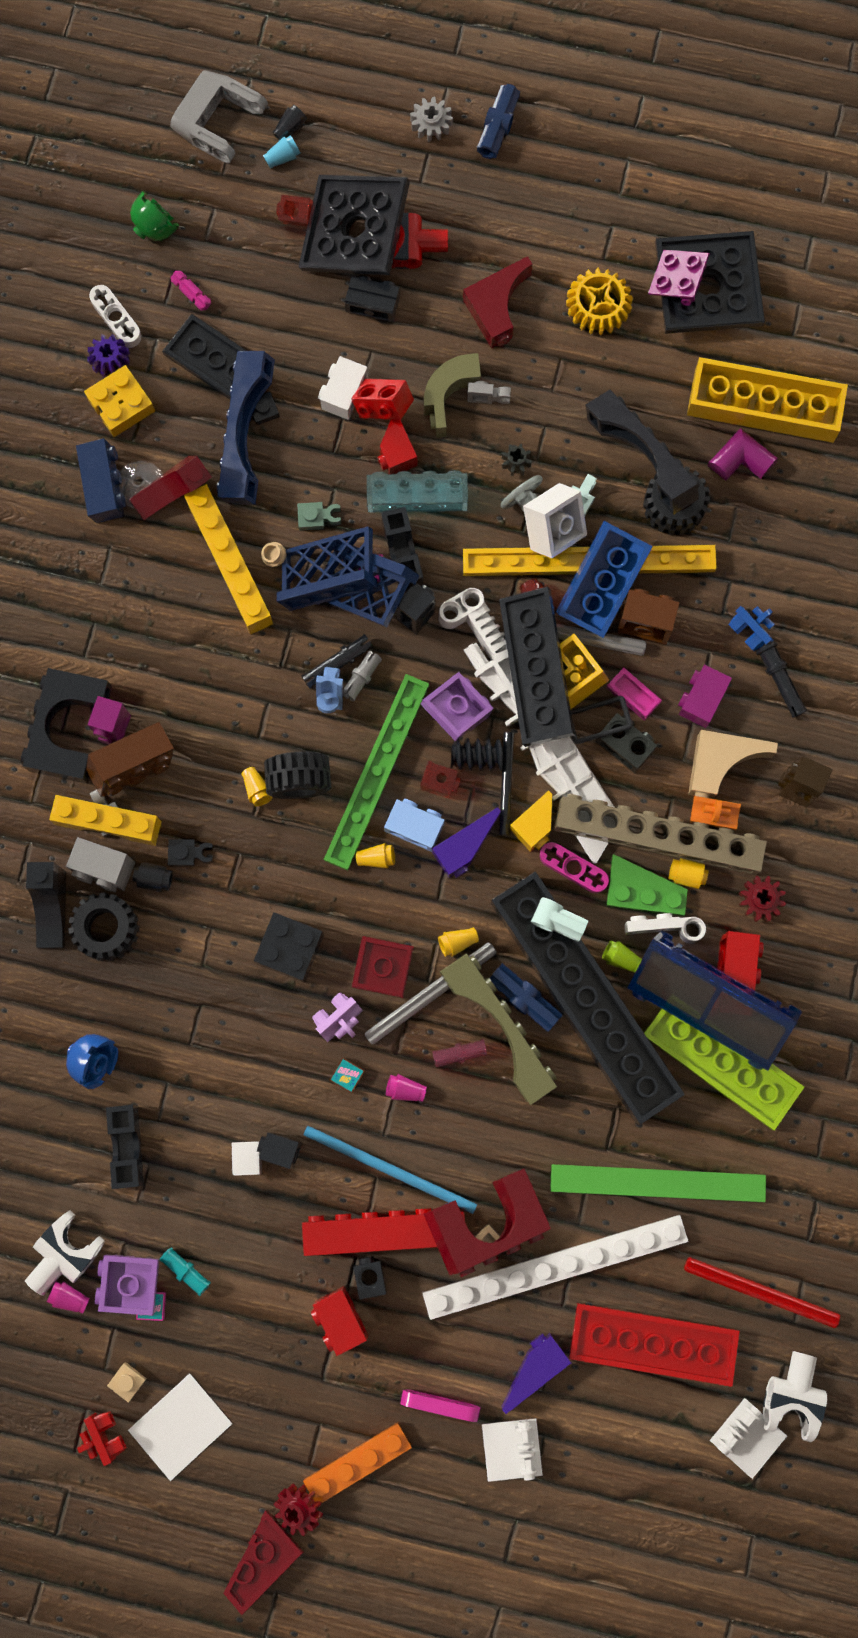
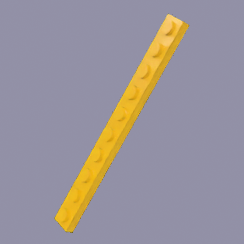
M715 545L653 546L639 573L715 572ZM569 547L553 558L534 552L530 548L463 549V576L576 574L590 547Z

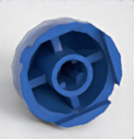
M89 1034L79 1038L67 1051L66 1066L69 1075L87 1089H95L104 1083L101 1079L106 1071L110 1075L117 1062L118 1048L113 1045L115 1042L97 1034Z

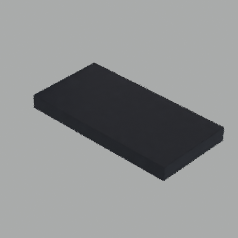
M191 314L162 352L163 355L231 400L230 387L233 384V365L236 360L237 351L247 350Z

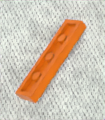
M399 1422L308 1476L303 1482L309 1493L315 1491L314 1501H321L323 1503L412 1448V1445Z

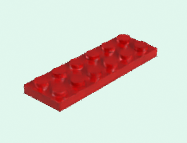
M577 1303L569 1359L732 1387L740 1331Z

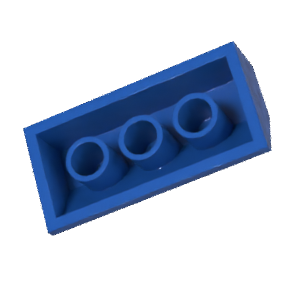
M604 521L558 606L557 614L604 638L653 546Z

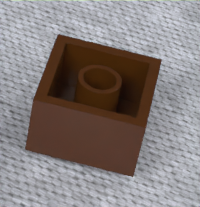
M643 589L629 590L617 633L666 645L673 631L679 602L674 601V598L667 595H660L659 597L649 595V592Z

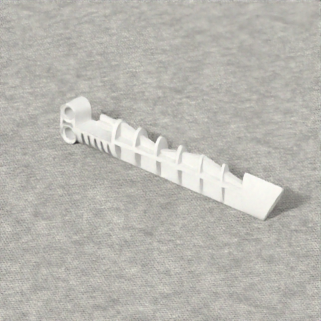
M469 588L441 605L438 620L440 625L446 629L456 628L464 622L468 623L491 661L488 662L477 643L469 645L468 648L464 649V652L476 669L474 673L476 678H480L495 693L489 699L495 701L500 698L515 714V716L505 722L506 726H509L519 720L507 645L503 638L505 633H500L498 630L500 625H495L493 622L495 617H490L488 614L490 609L484 601L482 592L476 588ZM474 598L478 601V605L470 607L466 604L465 600ZM451 610L456 613L457 617L455 619H447L443 613ZM570 737L520 747L522 751L530 749L537 768L536 774L540 775L557 792L552 797L553 801L563 796L567 797V794H575L583 797V801L602 800L608 803L607 806L614 807ZM578 812L580 821L590 822L588 812ZM605 816L603 818L606 827H615V820L612 817ZM576 836L592 863L596 864L608 842Z

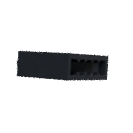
M27 862L26 889L31 895L34 907L36 948L64 949L66 871L54 862Z

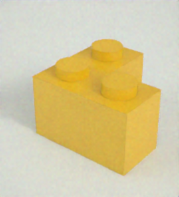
M575 633L560 643L562 661L568 667L564 670L570 709L574 708L609 681L604 671Z

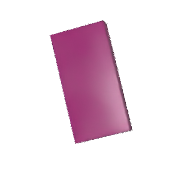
M625 668L606 687L616 697L623 696L627 706L644 721L662 702L658 696Z

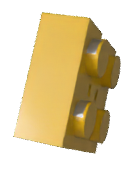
M126 365L84 391L88 401L97 414H100L103 423L113 437H116L155 412L152 402Z

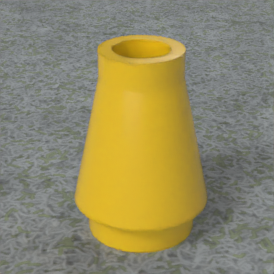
M249 767L245 769L241 775L244 779L249 802L253 803L255 807L263 806L270 802L273 797L267 795L266 782L257 772L256 768Z
M383 843L356 851L357 865L389 868V866L395 865L393 845Z
M473 927L465 930L443 932V935L438 937V942L445 957L449 955L453 957L469 946L478 943L479 938Z

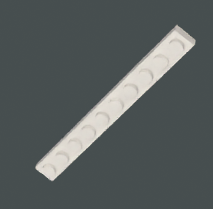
M677 1215L422 1293L429 1318L432 1320L686 1243L688 1239L681 1216Z

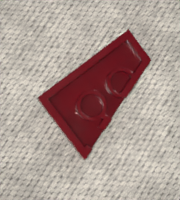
M268 1510L264 1511L260 1519L261 1521L223 1593L241 1615L245 1614L304 1553Z

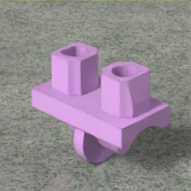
M339 993L331 1001L337 1008L334 1013L329 1016L322 1009L312 1017L317 1026L316 1030L327 1042L335 1035L340 1039L346 1033L353 1038L356 1034L352 1028L359 1022L355 1017L363 1011L352 997L348 998L344 994Z

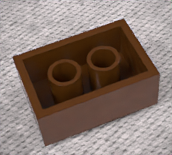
M157 722L88 754L86 771L100 797L107 794L109 797L114 796L122 791V787L128 784L132 786L137 785L152 773L158 775L166 771L171 763L174 748L160 722Z

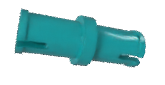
M172 1247L159 1260L177 1275L176 1279L181 1282L183 1280L198 1296H201L211 1284L210 1281L193 1268L194 1264L191 1261L186 1262Z

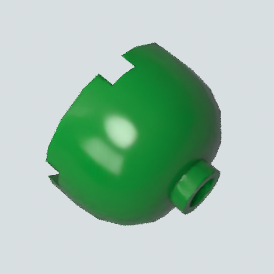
M142 191L133 202L130 211L131 220L135 225L133 228L134 232L143 240L146 237L153 241H162L169 238L179 228V224H172L170 221L174 218L155 199L151 201L146 199L145 197L148 194Z

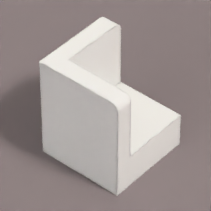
M259 1142L232 1143L233 1175L262 1174V1160L259 1159L261 1153L257 1152Z

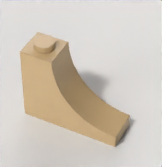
M701 730L697 735L688 795L714 799L718 794V789L724 775L731 768L749 759L773 758L777 752L778 743Z

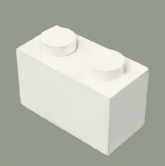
M340 356L337 363L332 364L328 374L330 379L327 386H322L318 399L321 401L322 410L349 420L355 408L351 398L363 380L368 379V369L364 365Z

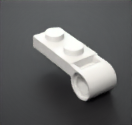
M672 913L656 915L657 919L646 920L644 915L630 917L631 921L625 923L626 935L679 930L680 938L686 943L699 941L706 932L705 923L700 918L672 917ZM687 924L697 926L699 930L698 936L691 937L687 934Z

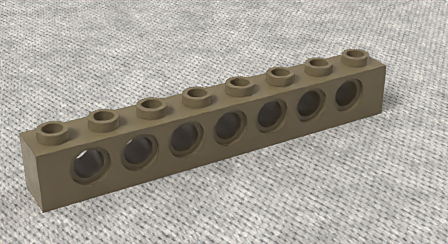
M567 794V797L563 796L559 801L554 831L675 858H683L756 875L762 870L767 841L759 840L760 837L758 835L745 833L744 836L736 835L734 830L728 828H719V831L709 829L708 824L694 822L691 825L683 823L684 820L678 817L664 819L658 817V813L643 811V814L633 812V808L624 805H618V808L607 806V802L602 800L583 801V797L575 794ZM578 812H588L590 822L580 821ZM605 816H610L615 820L614 828L605 826L603 822ZM630 822H636L640 825L641 831L639 834L630 831ZM656 827H660L665 831V839H658L655 836L654 830ZM681 833H686L690 836V845H685L680 841ZM706 839H712L716 843L715 851H711L706 847ZM732 844H736L740 847V856H735L732 854Z

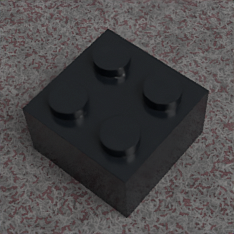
M273 912L254 962L257 965L305 983L324 933L321 930Z

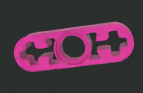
M554 842L547 843L541 848L539 855L541 862L553 871L591 893H601L607 887L609 882L608 875L597 866ZM552 848L555 849L556 856L561 859L564 854L568 856L563 862L562 869L557 867L560 863L557 859L553 858L551 861L546 859V850L551 851ZM570 861H577L581 865V872L579 874L572 875L567 871L566 866ZM586 867L591 869L588 875L592 877L601 876L602 886L597 885L596 888L591 885L592 880L588 877H585L584 882L580 880L586 871Z
M403 1389L400 1402L401 1405L470 1422H478L480 1407L477 1405Z

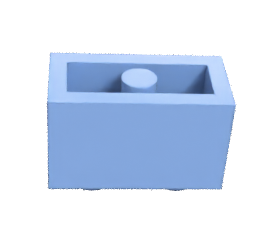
M404 799L403 802L396 800L384 826L385 832L432 852V848H434L444 826V819L441 818L442 815L431 809H427L426 812L418 809V804L408 799Z

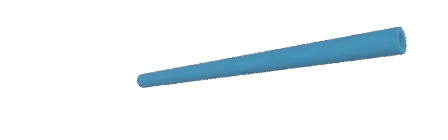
M307 1126L304 1132V1136L443 1201L449 1203L456 1200L459 1208L471 1214L476 1209V1203L319 1130Z

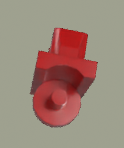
M108 1411L99 1415L95 1412L84 1419L88 1431L80 1433L84 1444L77 1447L78 1452L81 1453L87 1450L90 1459L97 1457L99 1454L103 1466L112 1463L116 1456L127 1448L121 1435L108 1440L105 1434V1430L116 1425L112 1412Z

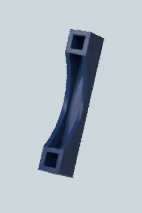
M237 351L236 360L233 365L234 378L233 384L230 387L231 400L227 411V429L223 437L224 451L223 457L220 460V480L217 484V497L227 504H256L259 480L254 474L249 461L247 432L256 404L272 384L275 359L265 351Z

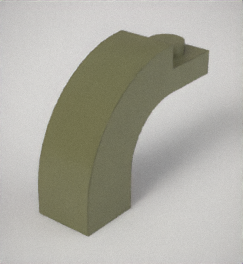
M478 353L461 355L446 361L432 374L427 383L424 393V416L430 415L431 429H436V438L446 437L444 405L448 397L457 390L468 388L469 383L481 381Z

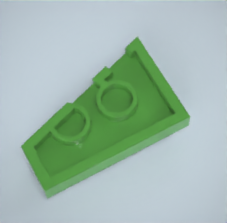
M612 855L607 907L685 916L688 889L621 857Z

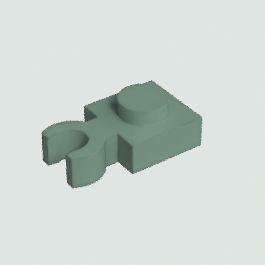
M322 502L297 504L299 531L324 529V522H329L334 526L341 524L340 517L333 518L331 516L333 512H341L340 505L332 504L327 509H323Z

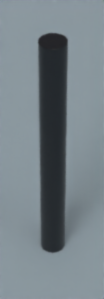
M504 732L499 835H510L514 732Z

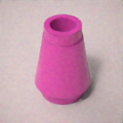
M399 1074L397 1076L390 1075L386 1096L391 1097V1100L423 1102L426 1086Z
M63 1281L62 1284L55 1282L47 1302L53 1304V1308L83 1314L90 1298Z

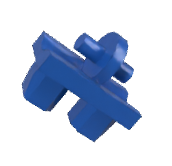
M740 606L736 610L737 614L730 621L729 626L737 634H740L748 625L754 633L744 642L754 652L765 644L767 645L774 641L760 626L763 623L770 630L775 625L769 619L773 614L770 608L765 612L758 606L754 608L752 612L758 617L756 620L744 607Z

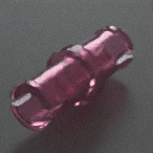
M484 1039L463 1045L456 1043L454 1047L432 1051L436 1068L456 1062L463 1064L465 1060L488 1056Z

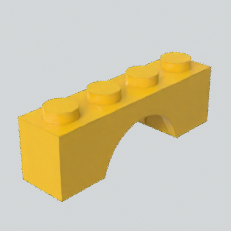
M55 795L49 819L57 826L108 833L133 842L156 846L162 822L155 815Z

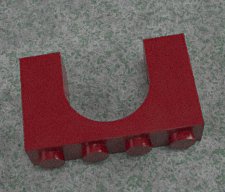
M525 1168L492 1182L506 1216L504 1230L501 1236L493 1243L483 1242L472 1235L456 1200L424 1213L449 1275L459 1273L460 1277H464L476 1271L475 1265L481 1262L484 1266L499 1260L498 1254L504 1251L507 1255L522 1249L521 1243L527 1240L529 1244L537 1242L544 1238V1232L551 1229Z

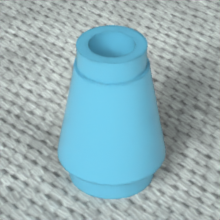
M290 135L287 138L283 137L263 157L271 169L274 166L276 167L297 159L296 156L300 154V151Z

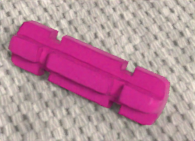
M175 271L170 278L171 282L176 287L179 286V290L191 302L195 301L194 304L199 310H207L211 305V300L206 295L203 296V292L190 279L187 280V276L182 271Z

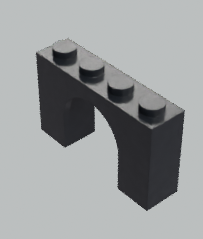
M48 668L46 675H43L41 678L40 689L42 693L40 699H37L34 705V714L36 716L34 724L31 723L28 728L27 737L29 738L28 747L23 749L21 763L29 772L88 784L89 775L86 771L88 754L63 749L54 745L50 736V726L54 716L65 707L80 705L94 708L98 696L109 699L112 686L108 680Z

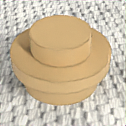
M278 542L266 544L261 552L262 560L269 567L280 566L286 558L284 546Z

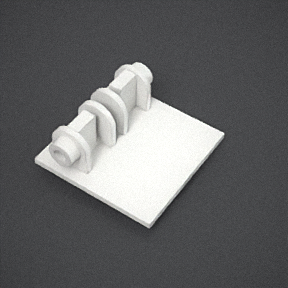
M744 1398L710 1441L753 1479L787 1435L778 1427L774 1432L765 1430L763 1414Z
M536 1418L482 1424L488 1482L517 1478L533 1480L535 1476H543Z

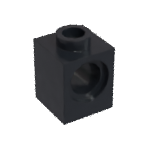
M374 1256L358 1259L359 1264L354 1265L353 1268L359 1300L385 1295L387 1290L381 1260L375 1261ZM371 1269L376 1272L377 1281L374 1284H366L363 1281L362 1273L365 1270Z

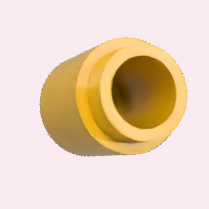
M680 858V860L673 859L668 879L674 880L676 884L699 889L700 885L706 884L709 870L705 869V864L683 858Z

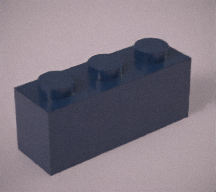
M104 438L76 445L88 517L95 523L124 517L123 507H126V501L123 493L120 492L119 484L122 483V478L119 470L116 469L115 461L118 460L116 448L111 446Z

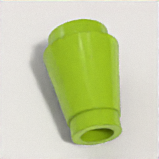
M611 940L602 955V959L607 961L606 964L634 973L639 971L643 963V959L620 941L614 942Z

